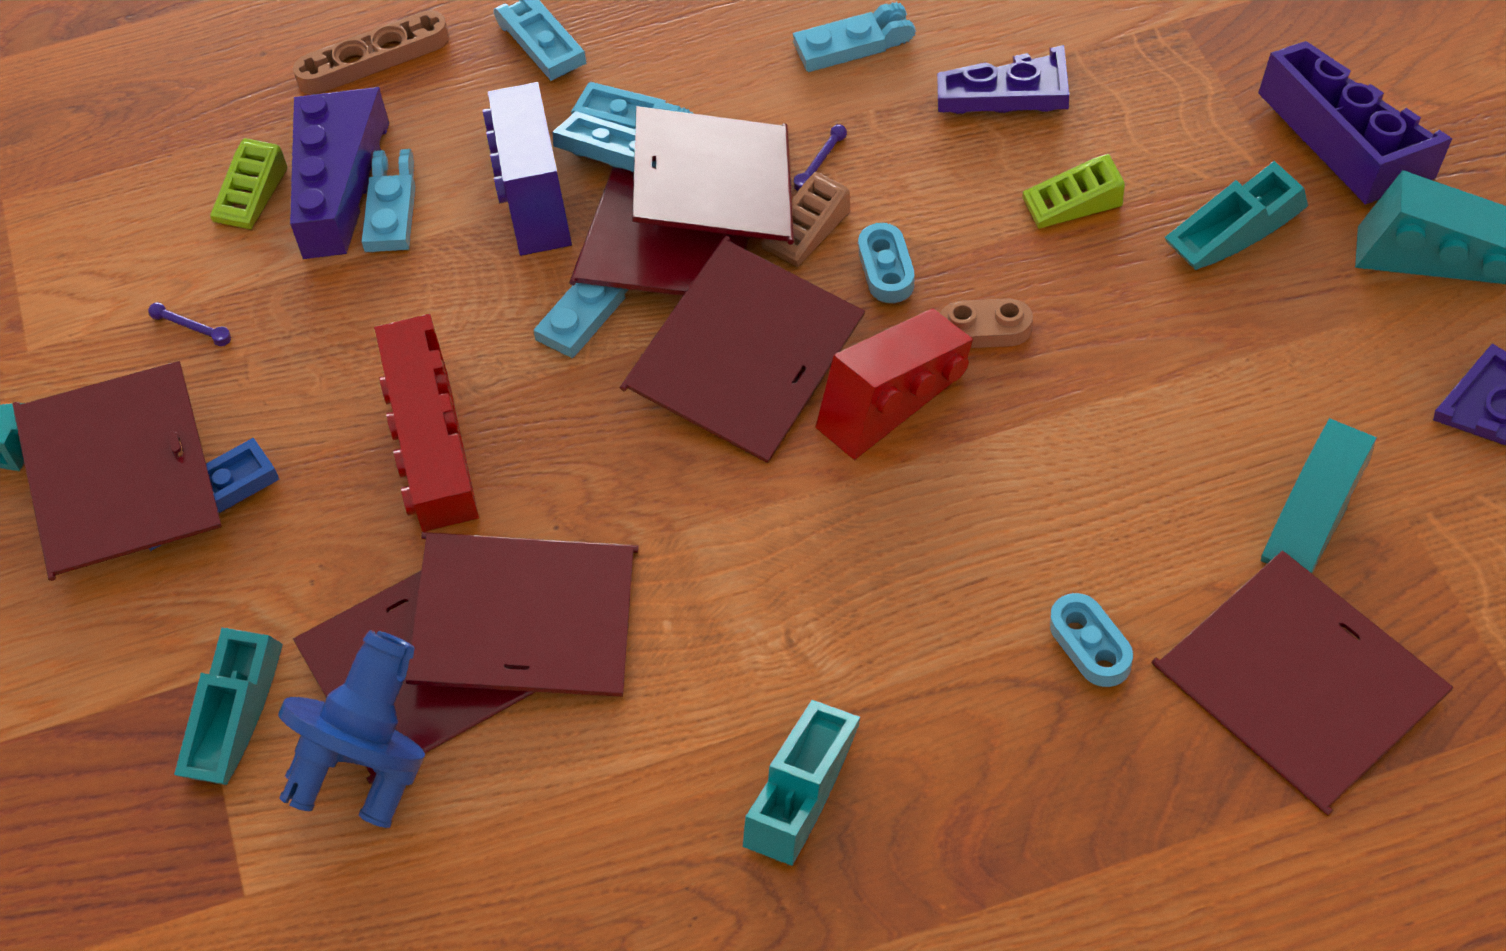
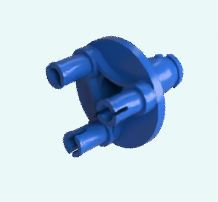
M369 630L363 638L365 642L355 656L345 683L328 693L325 702L303 697L284 699L278 713L279 718L301 736L295 748L293 761L290 768L286 771L285 777L288 781L279 799L284 803H289V800L292 799L289 806L299 810L312 811L329 767H336L337 762L373 768L377 774L364 806L360 809L359 817L373 825L390 828L393 815L406 785L413 784L425 757V752L417 743L395 730L398 720L394 703L407 675L410 658L413 659L415 648L407 641L382 631H378L375 634L374 631Z

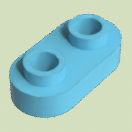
M875 223L864 228L858 238L859 257L870 293L877 300L885 303H897L907 299L914 290V268L902 232L896 226L888 223Z
M1071 593L1059 598L1051 609L1050 630L1053 637L1081 674L1089 682L1102 687L1116 686L1125 681L1131 672L1133 650L1130 643L1097 601L1085 594ZM1079 623L1083 628L1072 629L1068 624ZM1105 660L1111 662L1113 666L1102 667L1097 662Z

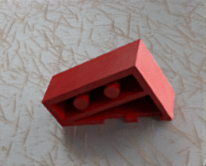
M932 308L834 354L815 428L855 461L940 392L962 377L969 365L967 358L973 338Z

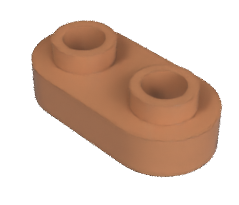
M1017 299L955 301L946 305L940 312L946 319L973 338L971 348L1016 346L1025 342L1032 332V311L1027 304Z

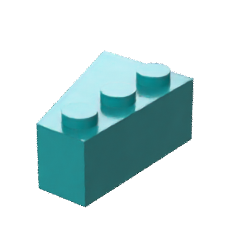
M1402 170L1358 226L1355 268L1506 284V206Z

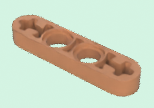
M436 11L420 12L300 57L293 66L298 87L307 94L323 93L444 47L449 40L445 17ZM388 42H400L395 48H381ZM350 56H362L360 60L353 63L343 62Z

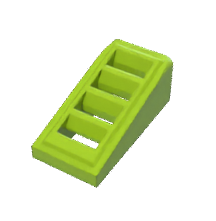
M247 138L241 141L210 214L212 222L252 229L288 168L280 146ZM241 190L251 191L252 193L242 192ZM233 203L247 205L246 209L232 207Z
M1106 154L1082 163L1023 191L1022 198L1038 229L1121 207L1123 205L1125 184L1111 156ZM1068 194L1070 199L1065 201L1062 195ZM1051 199L1054 207L1048 209L1043 200Z

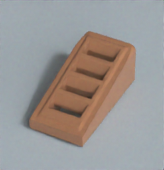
M814 172L792 199L794 239L800 241L798 246L794 243L789 245L786 241L763 239L761 242L762 249L798 267L851 212L849 189L818 172ZM810 210H813V211L817 212V213L820 214V215L817 216V215H815V214H813V213H811V212H809V211H810ZM800 223L801 225L809 228V230L807 231L798 226L797 224Z

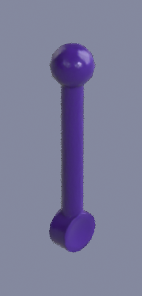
M836 124L831 128V137L807 170L794 177V188L797 191L817 171L835 144L846 138L847 130L843 125Z
M159 302L151 304L148 308V314L151 318L155 320L164 318L212 337L214 344L217 346H225L231 341L230 332L226 327L221 326L215 329L166 310V307Z

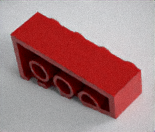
M431 314L375 326V334L385 375L379 377L385 403H391L393 411L386 413L393 441L399 439L401 447L393 450L400 478L407 476L409 486L401 487L407 515H417L422 532L479 519L448 372Z

